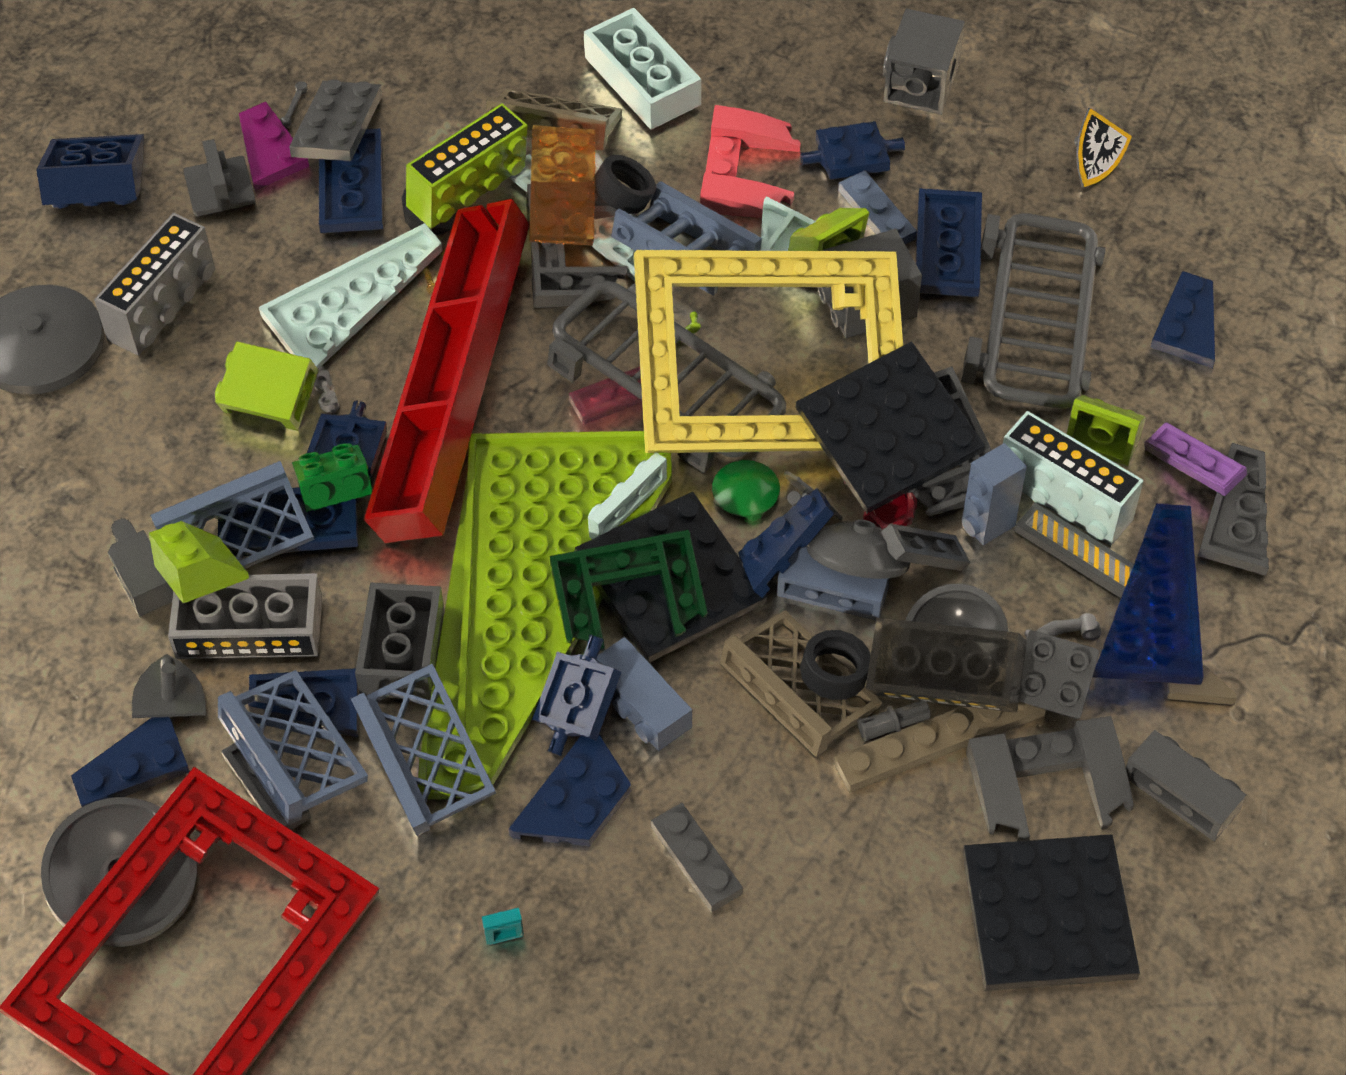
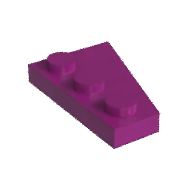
M266 101L239 113L254 191L309 167L308 158L291 157L289 146L293 137Z

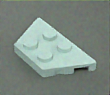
M766 196L762 210V243L760 251H788L791 235L797 229L806 228L816 221Z

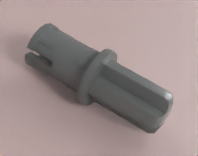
M921 700L897 709L889 706L887 711L858 719L857 724L863 741L867 742L885 734L899 732L903 727L927 720L931 717V712L927 702Z

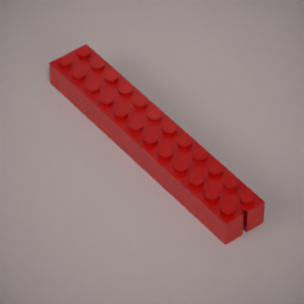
M513 199L488 203L486 209L483 205L457 210L364 517L365 522L384 543L444 535L529 230L528 220Z

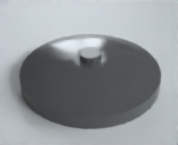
M35 285L15 290L0 298V389L17 394H42L55 391L81 378L95 364L103 348L104 329L96 307L87 297L67 287Z
M107 798L87 804L76 810L56 828L43 854L41 881L47 905L53 916L63 927L161 808L160 806L137 798ZM178 850L103 946L126 947L144 943L161 935L175 924L185 912L192 899L197 879V862Z

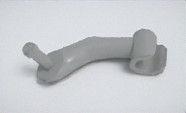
M1085 613L1078 619L1054 620L1036 630L1037 632L1054 637L1066 632L1081 631L1082 638L1086 640H1094L1101 635L1100 624L1096 621L1095 616L1090 613ZM1027 629L1025 631L1026 638L1024 641V645L1026 643L1029 631H1031V629Z

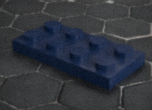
M381 128L366 129L351 161L319 159L320 233L383 229Z
M919 188L916 265L922 274L920 293L979 297L982 192Z
M292 488L314 540L284 553L358 547L357 498L306 512L300 488ZM285 489L271 494L267 505L283 511L289 499ZM244 505L238 509L234 519L251 524L258 508ZM291 507L289 513L296 515L293 507ZM263 511L257 527L274 532L280 516ZM218 519V537H219V535H220V533H221V531H222V528H223V526H224V524H225L224 521H221V520H219V519ZM286 519L279 535L291 539L304 532L300 523ZM231 524L225 541L241 546L248 530ZM254 532L247 549L261 552L267 548L271 538ZM229 549L231 553L236 557L238 552Z

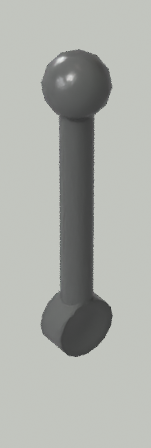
M300 81L295 84L296 93L286 115L280 119L285 128L291 126V117L301 95L308 91L306 82Z

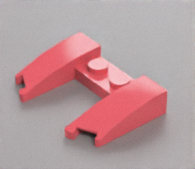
M715 105L700 203L720 215L762 218L763 202L766 196L779 203L784 201L791 205L794 201L793 191L737 177L741 147L800 152V141L792 139L789 133L792 129L791 124L762 113Z

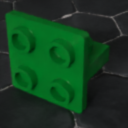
M351 443L340 444L333 447L331 452L320 455L317 452L301 455L298 461L292 462L306 512L372 494L367 471L368 465L359 445L352 446Z

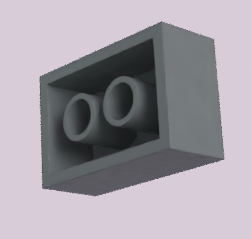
M370 583L355 671L359 694L365 693L367 696L430 664H433L434 668L436 667L445 610L441 586ZM429 676L417 682L412 695L430 700L433 686L431 677ZM407 688L401 690V692L406 693ZM390 695V696H388V697H386V698H399V697Z

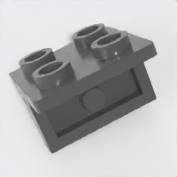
M215 139L202 141L207 163L183 169L194 216H202L255 204L256 200L244 156L226 159L224 150L217 151Z
M1034 630L1029 631L1010 699L1079 719L1090 689L1099 650Z

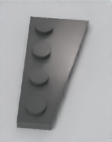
M1232 443L1228 457L1245 466L1247 475L1226 496L1218 492L1216 493L1198 556L1266 576L1269 569V558H1267L1268 531H1266L1265 452Z

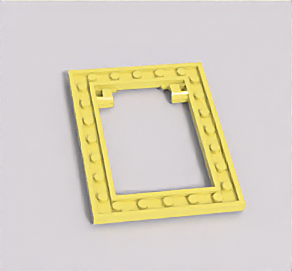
M636 250L634 253L645 453L824 451L800 415L680 416L672 287H831L833 310L855 307V310H860V320H865L868 364L903 346L896 252ZM845 287H853V293H845Z

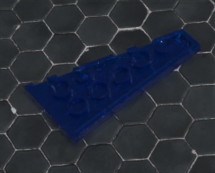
M1156 503L1092 678L1202 684L1204 673L1191 506Z

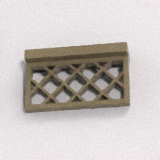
M506 88L498 98L489 97L486 100L485 114L503 103L528 125V138L604 151L607 145V136L622 118L623 109Z
M784 610L741 638L734 635L724 641L720 664L817 757L827 750L829 742L855 726L858 719L868 717L880 709L882 701L866 686L856 695V697H860L867 703L862 708L846 706V699L841 700V705L821 703V696L817 694L815 702L802 700L796 694V689H810L803 680L796 679L797 669H800L802 662L801 659H797L798 649L805 650L807 642L813 636ZM783 624L793 633V639L773 636V630ZM752 643L768 645L767 655L755 654L747 646ZM773 646L792 648V658L772 656ZM823 654L817 657L816 663L827 673H834L837 676L852 674L832 654ZM772 666L792 668L791 678L778 677L771 670ZM820 713L840 715V722L831 728L820 717Z

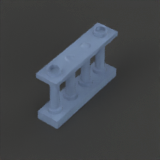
M662 181L656 184L655 194L651 198L650 207L638 216L633 217L621 209L615 212L611 235L612 238L635 251L704 250L708 246L715 250L760 251L762 243L761 237ZM659 217L671 225L660 232L647 224ZM684 231L696 238V240L684 246L673 238ZM699 287L713 296L718 290V287Z

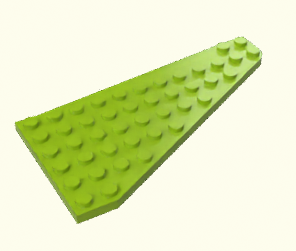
M644 431L471 434L468 451V472L435 670L492 785L497 780L534 716L556 653L561 652L570 655L579 640L573 638L571 644L566 641L550 568V556L574 552L575 547L592 540L589 537L588 515L592 508L597 504H602L611 495L617 484L625 482L634 473L640 462L647 461L654 454L645 453ZM658 453L667 459V480L619 526L657 508L672 483L671 453ZM594 586L593 592L596 607L598 608L603 597L596 586ZM433 683V686H432L431 697H432L433 691H434V689H435L434 683ZM438 695L436 703L444 705L440 695ZM433 709L427 727L446 732L451 719L449 713ZM454 726L452 734L459 736L456 727ZM425 732L422 739L421 752L437 756L443 738ZM449 740L443 759L462 764L466 753L464 744ZM419 758L418 778L428 781L435 762ZM470 758L467 766L475 768ZM440 764L434 783L453 789L459 770ZM465 772L458 791L473 794L484 789L485 786L479 776ZM418 784L419 790L423 795L425 786ZM431 788L427 800L449 799L450 794Z

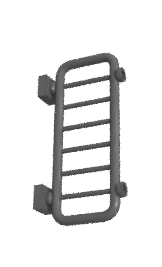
M1020 213L1008 219L1004 230L999 229L1000 216L988 214L982 237L981 259L992 260L995 248L1001 249L987 351L986 353L981 352L982 338L969 337L961 382L974 384L977 371L983 372L984 385L995 397L1050 408L1064 409L1073 406L1074 400L1081 395L1082 390L1088 391L1091 381V371L1084 370L1095 269L1096 266H1102L1105 247H1098V236L1095 231L1087 224ZM1020 226H1030L1077 234L1085 239V250L1016 239V231ZM1014 245L1084 257L1082 274L1013 263ZM1011 269L1081 281L1079 299L1009 287ZM1008 293L1078 305L1076 324L1006 312ZM1004 318L1075 330L1073 349L1003 337ZM1001 343L1072 355L1070 374L998 362ZM997 368L1069 381L1068 392L1061 396L1001 385L996 380Z
M602 281L589 287L554 321L552 332L555 340L549 345L547 366L573 383L581 376L584 360L642 400V388L638 382L641 378V371L639 370L633 377H630L611 364L639 338L638 329L606 360L586 347L627 306L637 311L636 285L632 284L626 289L615 282ZM610 294L622 301L615 310L580 342L566 332V327L600 295ZM674 321L675 344L680 340L700 354L677 376L678 385L705 358L726 371L685 413L679 410L680 416H692L731 376L753 390L727 416H736L757 394H760L773 404V409L768 415H784L786 413V401L783 395L773 388L776 385V381L769 372L761 371L755 376ZM715 452L678 453L679 457L702 473H705L712 466ZM749 452L718 453L726 457L736 458L744 456Z

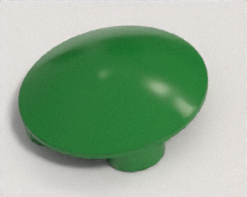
M752 460L731 462L721 468L714 477L712 483L713 501L716 506L733 515L743 516L748 520L755 521L761 519L764 512L772 508L777 502L780 494V483L776 474L768 466Z

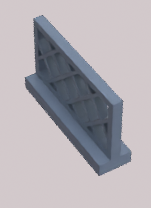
M281 461L150 515L157 530L165 525L180 521L197 526V528L203 530L206 522L213 518L224 521L225 524L219 538L227 548L238 552L236 559L244 569L314 540ZM285 489L289 499L283 511L267 505L271 494ZM250 505L258 508L251 524L234 519L240 507ZM291 507H293L296 515L289 513ZM263 511L280 516L274 532L257 527ZM286 519L300 523L304 532L291 539L279 535ZM231 524L248 530L241 546L225 541ZM254 532L271 538L267 548L261 552L247 549Z
M433 664L367 696L365 693L351 698L417 836L431 830L430 826L496 794ZM430 676L435 685L431 700L412 695L416 683ZM407 688L406 693L401 692V690ZM390 695L403 699L397 717L383 713L377 702ZM438 695H440L444 705L436 703ZM409 701L428 706L422 724L403 719ZM433 709L449 713L451 719L446 732L427 727ZM387 721L394 722L392 731L390 730ZM400 725L419 730L412 749L397 744L395 738ZM454 726L456 727L459 736L452 734ZM425 732L443 738L437 756L418 751ZM449 740L464 744L466 753L462 764L443 759ZM402 752L410 754L407 763ZM415 757L435 762L428 781L412 775L411 768ZM470 758L475 768L467 766ZM440 764L459 770L453 789L434 783ZM465 772L479 776L485 786L484 789L473 794L458 791ZM417 784L425 786L423 795ZM431 788L450 794L446 807L431 814L426 804ZM456 796L463 798L454 803Z
M296 670L240 695L234 696L229 691L218 696L219 720L288 825L301 820L303 811L368 781V774ZM292 684L299 692L296 701L277 696L279 690ZM253 701L268 704L264 715L248 712L244 705ZM273 706L292 709L289 721L270 717ZM298 711L313 714L317 719L314 727L295 723ZM270 726L285 730L282 741L265 738L263 735L265 727ZM291 732L311 736L307 748L288 744ZM316 737L333 742L335 746L332 754L313 749ZM284 752L303 757L299 769L283 765L281 759ZM309 758L329 763L325 775L305 770ZM334 764L349 767L354 775L341 779L332 777L331 773ZM301 780L320 783V790L305 797L299 789Z

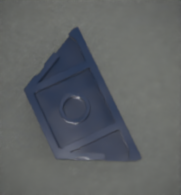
M600 735L597 741L583 736L579 737L509 827V836L514 839H521V835L543 837V842L559 843L566 841L572 845L589 847L592 845L632 791L630 781Z

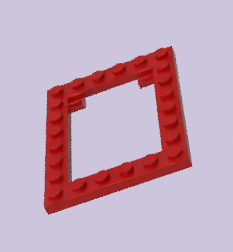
M193 767L2 1002L0 1013L91 1075H170L59 999L178 850L201 864L214 843L217 844L219 840H222L230 845L233 841L293 881L291 887L298 891L281 914V918L299 929L300 933L193 1074L245 1075L379 894L380 888L196 767ZM194 830L200 833L195 842L189 838ZM307 905L316 910L311 918L302 913Z

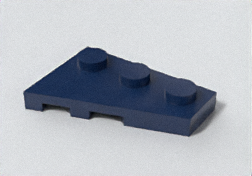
M1185 271L1181 272L1154 334L1150 348L1213 369L1215 363V331L1212 280Z
M818 488L810 494L803 496L793 508L782 517L776 518L765 531L755 539L749 540L743 549L738 552L751 586L761 598L770 590L766 584L776 572L779 571L783 574L791 565L788 560L798 547L807 546L834 515L826 496Z
M356 668L298 672L339 734L358 738L359 715L351 701V698L359 695L355 676ZM290 672L249 675V690ZM292 684L279 690L277 696L296 701L299 692ZM253 701L248 704L250 712L264 715L268 704ZM274 705L270 717L289 721L293 710ZM298 711L295 723L314 727L317 719L313 714Z
M152 717L76 771L71 777L80 804L84 807L95 801L132 795L185 775L190 770L170 717Z

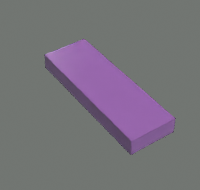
M1167 422L1144 442L1145 451L1223 496H1226L1247 475L1245 466Z

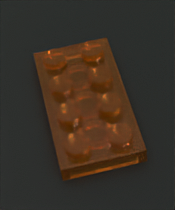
M533 125L531 136L529 242L593 246L595 130Z

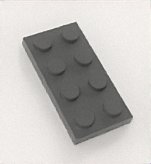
M339 80L322 81L289 146L291 157L351 161L382 97L381 84H370L365 81L357 83L341 82Z

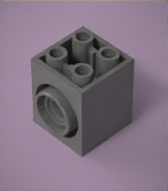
M906 8L896 36L893 35L889 41L884 59L883 77L886 79L883 102L942 115L960 64L965 21Z
M896 228L824 249V251L896 252L901 321L917 317L922 274ZM818 287L822 303H827L830 308L834 326L840 327L845 338L866 332L865 320H860V310H855V307L833 310L831 287ZM845 287V293H853V287Z

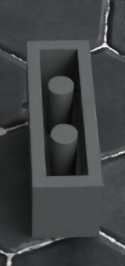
M1156 730L1130 756L1126 765L1130 782L1214 842L1239 814L1247 795L1241 791L1235 782L1224 779L1211 770L1205 761L1191 756L1181 749L1175 740L1168 736H1163Z

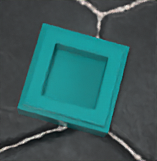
M519 908L482 916L487 945L524 936Z

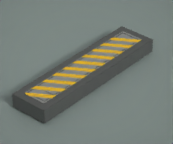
M1034 503L1015 525V532L1129 604L1150 580L1151 574L1037 503Z

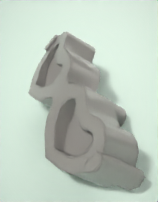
M319 366L314 383V389L321 394L318 404L323 411L336 413L340 405L334 392L335 388L331 375L323 366Z

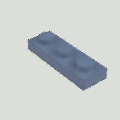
M866 171L839 182L838 191L852 208H866L869 211L867 225L874 234L896 228L904 244L916 240L917 230Z

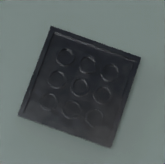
M912 341L796 401V410L866 514L979 455L985 449V444Z
M693 491L575 547V551L689 530L708 614L705 618L697 614L683 626L686 628V632L681 636L675 637L660 574L596 586L640 654L649 663L766 604L767 596L765 595L761 598L753 590L742 560Z
M1113 834L964 845L962 853L985 991L1138 980L1140 970Z

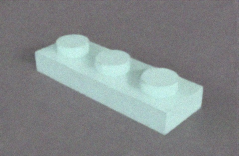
M655 452L647 461L640 462L634 473L625 482L617 484L611 495L602 504H597L592 508L588 515L589 537L591 539L617 528L667 480L666 458Z

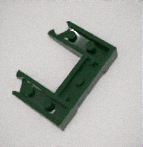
M689 530L550 556V568L567 643L571 644L573 638L588 641L589 635L603 639L593 592L594 586L660 574L675 637L681 636L686 632V628L683 625L697 614H700L703 618L708 614ZM604 642L602 643L600 651L605 650Z

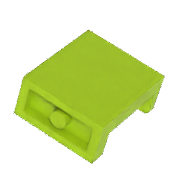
M236 341L233 351H230L226 358V372L223 381H220L216 387L215 403L225 413L231 414L232 410L273 419L281 421L285 428L298 431L319 371L310 358Z

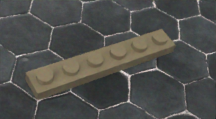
M1012 687L974 701V703L1006 706L1012 712L961 706L902 729L899 732L889 734L834 756V765L850 793L967 747L969 739L1000 734L1045 716L1046 710L1011 700Z

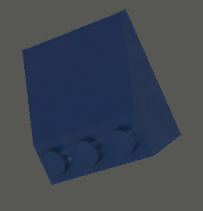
M144 134L51 139L36 169L42 205H52L53 208H65L74 203H83L84 206H97L102 202L114 201L118 205L132 203L133 200H137L141 190Z

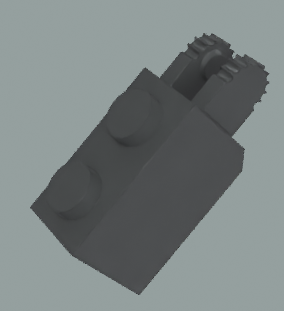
M126 518L114 521L111 529L116 543L111 545L108 555L114 564V571L139 617L171 603L173 590L154 565L151 543L145 531L142 530L137 533L132 523L129 522V519L126 520Z

